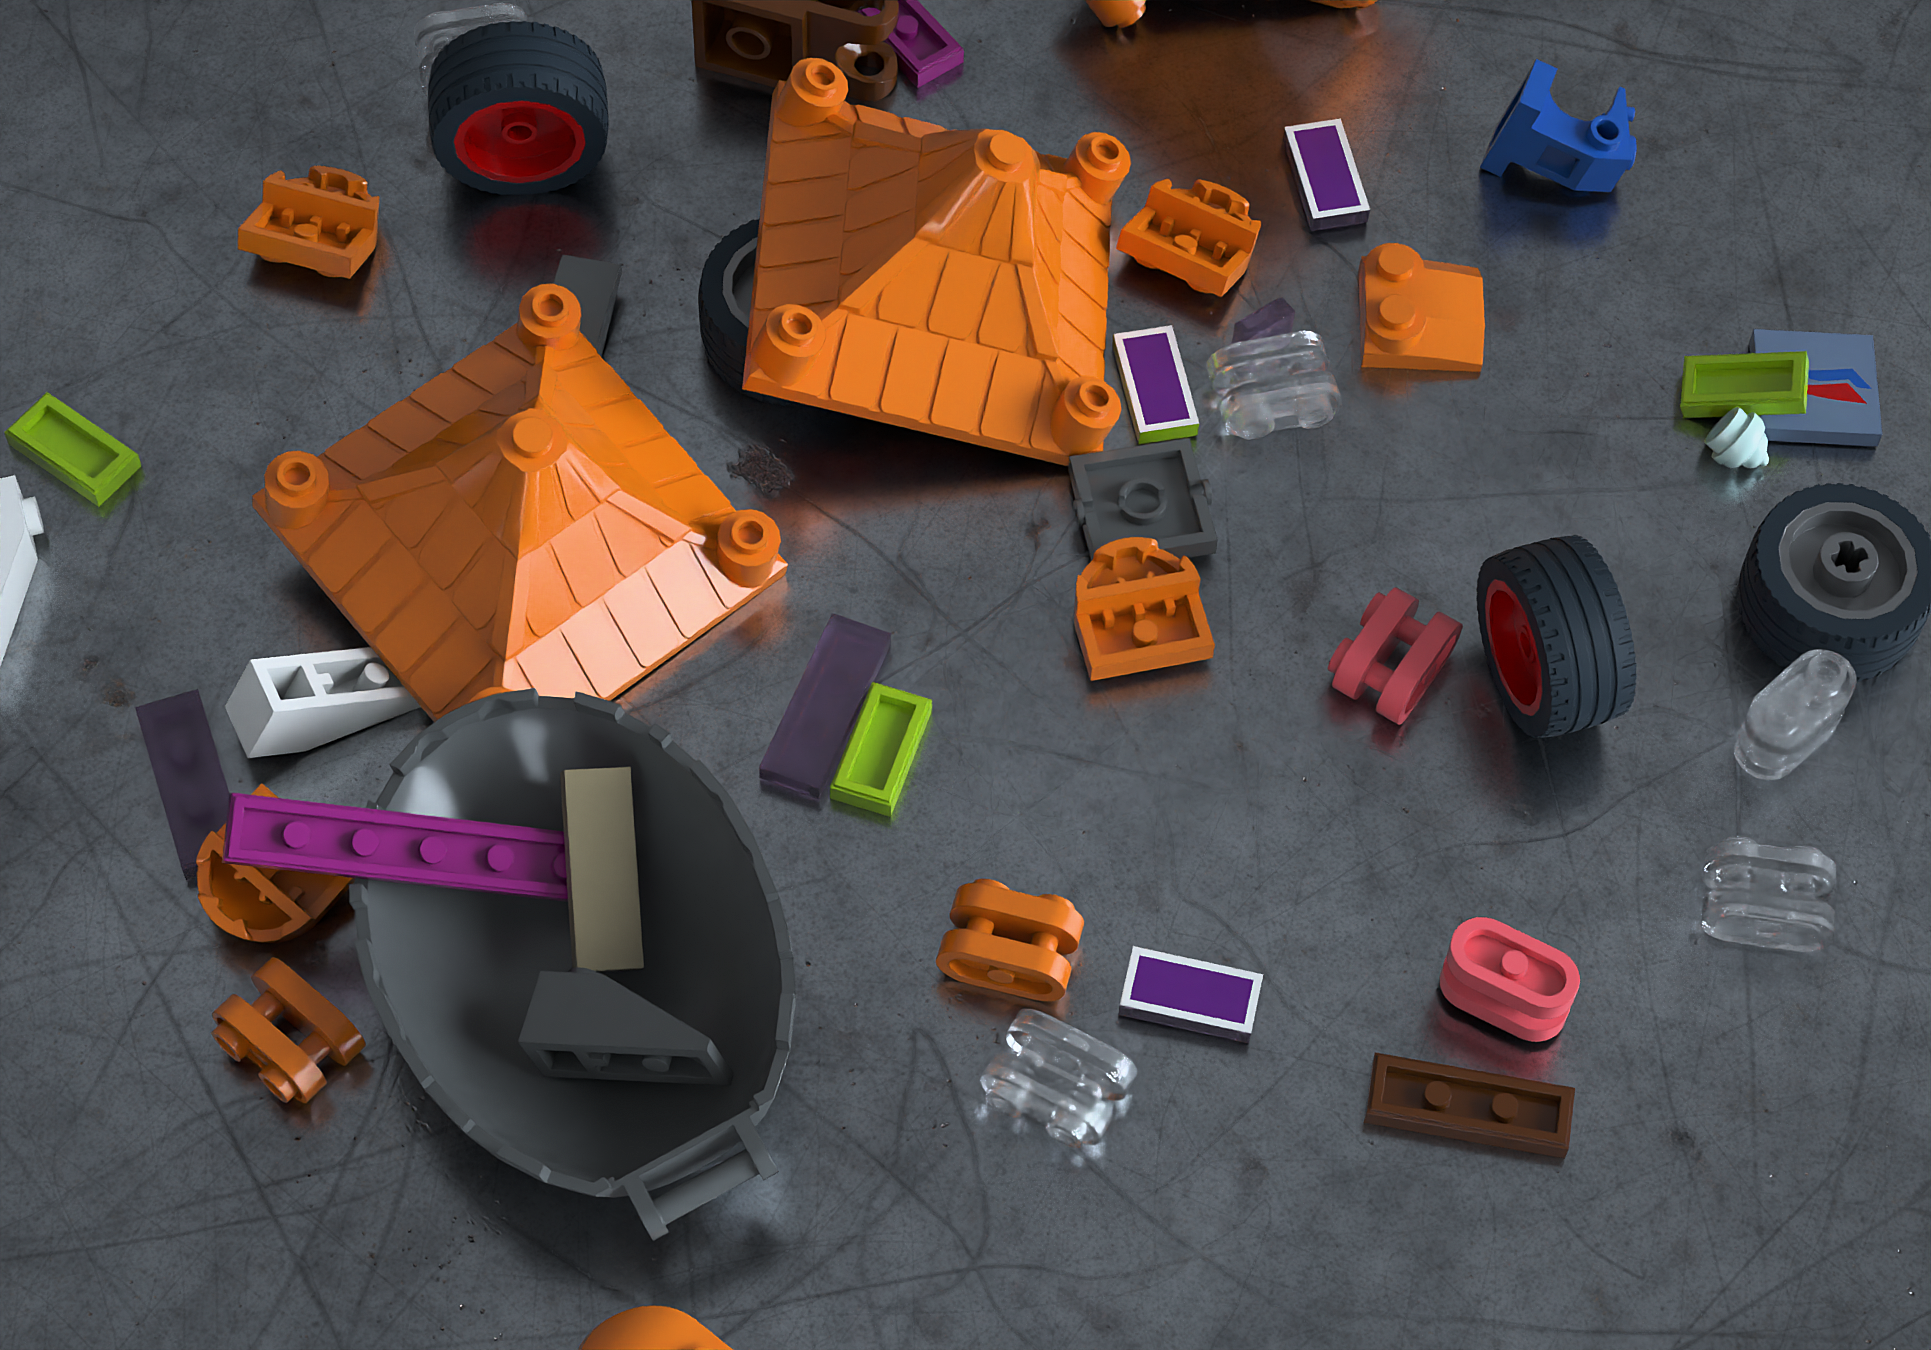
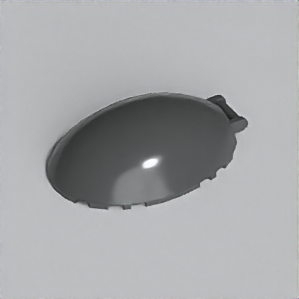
M536 688L497 693L465 704L449 712L416 735L389 764L393 774L377 801L368 800L366 808L564 831L560 772L571 769L631 767L644 968L640 970L598 973L606 975L709 1037L734 1073L731 1086L544 1077L520 1046L518 1040L540 971L568 972L572 969L568 902L355 878V884H349V903L355 913L358 940L354 941L363 979L388 1035L427 1093L466 1135L499 1160L546 1184L590 1196L611 1198L629 1196L653 1241L669 1233L666 1225L756 1175L760 1174L764 1181L778 1173L779 1171L755 1127L766 1115L775 1098L790 1053L796 1005L794 956L780 897L762 853L735 802L721 783L699 758L697 760L693 759L673 741L671 734L658 724L654 723L651 727L625 713L621 704L575 691L574 698L539 696ZM742 1140L746 1148L745 1150L652 1200L648 1191L668 1185L701 1169L725 1154Z

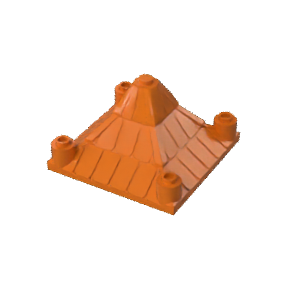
M821 58L800 60L793 66L787 81H778L772 94L742 389L1064 466L1069 465V456L1103 451L1104 439L1118 421L1122 410L1120 399L1115 390L1104 381V350L1106 349V308L1110 254L1109 231L1111 226L1112 198L1127 176L1131 166L1130 154L1125 146L1111 135L1092 132L1082 136L1069 157L1063 158L1051 154H1040L1033 150L1024 138L1005 130H947L940 125L917 119L901 118L893 113L859 104L851 105L844 101L848 93V83L838 67Z
M541 284L531 288L522 297L518 311V322L496 336L488 344L481 346L455 363L446 372L440 373L413 391L411 395L402 401H398L368 421L360 429L351 432L327 448L319 456L316 457L304 451H288L278 455L267 467L264 475L265 487L252 495V507L434 722L449 712L497 693L536 688L539 696L574 698L575 691L611 701L782 578L787 571L788 564L778 553L781 543L780 530L774 520L765 513L753 509L738 511L734 509L725 495L698 468L696 462L674 437L669 435L659 420L633 394L630 387L608 362L604 361L594 346L579 331L581 322L580 303L571 291L556 284Z

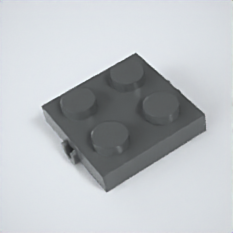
M1189 438L1069 456L1068 472L1076 499L1073 502L1074 511L1077 510L1078 526H1083L1091 561L1095 551L1101 546L1129 537L1155 539L1158 542L1159 549L1165 550L1179 559L1183 555L1190 558L1216 553L1218 539L1208 507L1212 503L1211 486L1208 479L1201 480Z

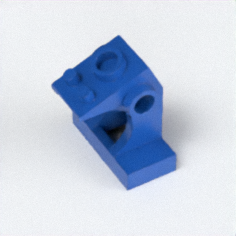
M1536 59L1497 123L1480 168L1501 177L1511 161L1572 190L1611 192L1624 171L1632 168L1637 150L1636 139L1633 135H1630L1628 121L1632 122L1635 117V108L1627 106L1625 88H1618L1606 114L1602 113V115L1595 117L1592 121H1583L1571 117L1559 109L1549 91L1557 68Z

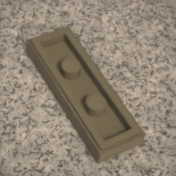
M631 767L563 770L560 772L572 968H587L596 972L643 969Z

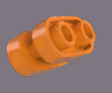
M977 879L973 883L961 885L956 891L949 915L952 923L959 929L949 930L943 935L936 957L937 967L947 976L963 983L1037 1001H1056L1061 999L1065 995L1072 970L1070 963L1061 955H1068L1077 950L1084 927V919L1075 910L1074 905L1069 900L1058 895L1042 894L1037 897L1012 891L1004 884L991 879Z
M272 957L251 976L252 982L261 995L250 1005L238 995L232 994L212 1012V1017L217 1027L211 1034L219 1046L233 1059L240 1062L247 1056L262 1069L258 1073L259 1078L281 1101L287 1103L294 1097L302 1103H307L327 1084L317 1064L328 1055L335 1062L345 1066L366 1046V1043L357 1028L338 1008L284 962ZM279 1015H282L306 1036L298 1046L271 1023Z

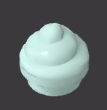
M1739 407L1733 408L1719 420L1705 439V444L1713 450L1711 457L1718 464H1723L1728 468L1743 465L1745 468L1751 469L1760 465L1766 466L1769 462L1766 452L1768 441L1764 433L1765 425L1763 420L1754 412L1746 414Z

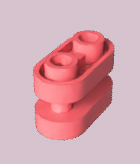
M1395 587L1387 596L1378 592L1372 598L1361 618L1360 625L1364 628L1354 641L1347 637L1342 640L1329 662L1328 671L1335 674L1332 687L1354 700H1357L1368 686L1382 693L1376 706V712L1400 725L1412 712L1448 660L1460 637L1463 624L1439 611L1427 625H1424L1414 619L1419 600ZM1403 641L1412 647L1395 671L1384 666L1399 642Z
M1487 917L1472 918L1457 927L1451 938L1447 956L1440 973L1441 990L1451 1004L1518 1038L1531 1042L1549 1040L1562 1030L1580 985L1578 968L1573 960L1564 952L1500 921Z

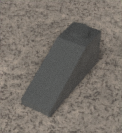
M572 968L568 972L540 971L518 1043L544 1077L731 1086L734 1073L709 1037L602 973L587 968Z

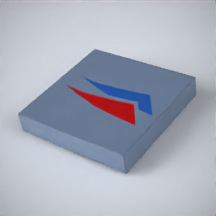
M1753 329L1749 340L1750 353L1807 351L1809 360L1806 414L1758 415L1764 422V433L1766 434L1767 441L1878 446L1883 434L1873 335Z

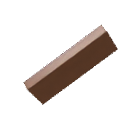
M1375 1052L1371 1065L1364 1123L1565 1159L1570 1143L1575 1088Z

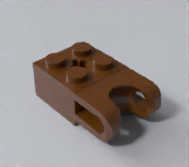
M691 0L696 67L776 87L779 80L787 81L793 66L800 60L821 58L833 63L844 74L848 83V93L846 96L862 101H878L883 99L893 90L897 83V57L893 48L883 41L892 33L898 22V0ZM866 8H876L881 11L873 16H863L857 13L859 10ZM854 64L875 67L881 72L872 76H864L856 70Z

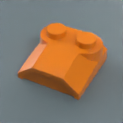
M1399 243L1379 245L1371 250L1367 256H1361L1358 270L1361 367L1481 372L1485 320L1483 278L1478 268L1422 260L1415 250Z

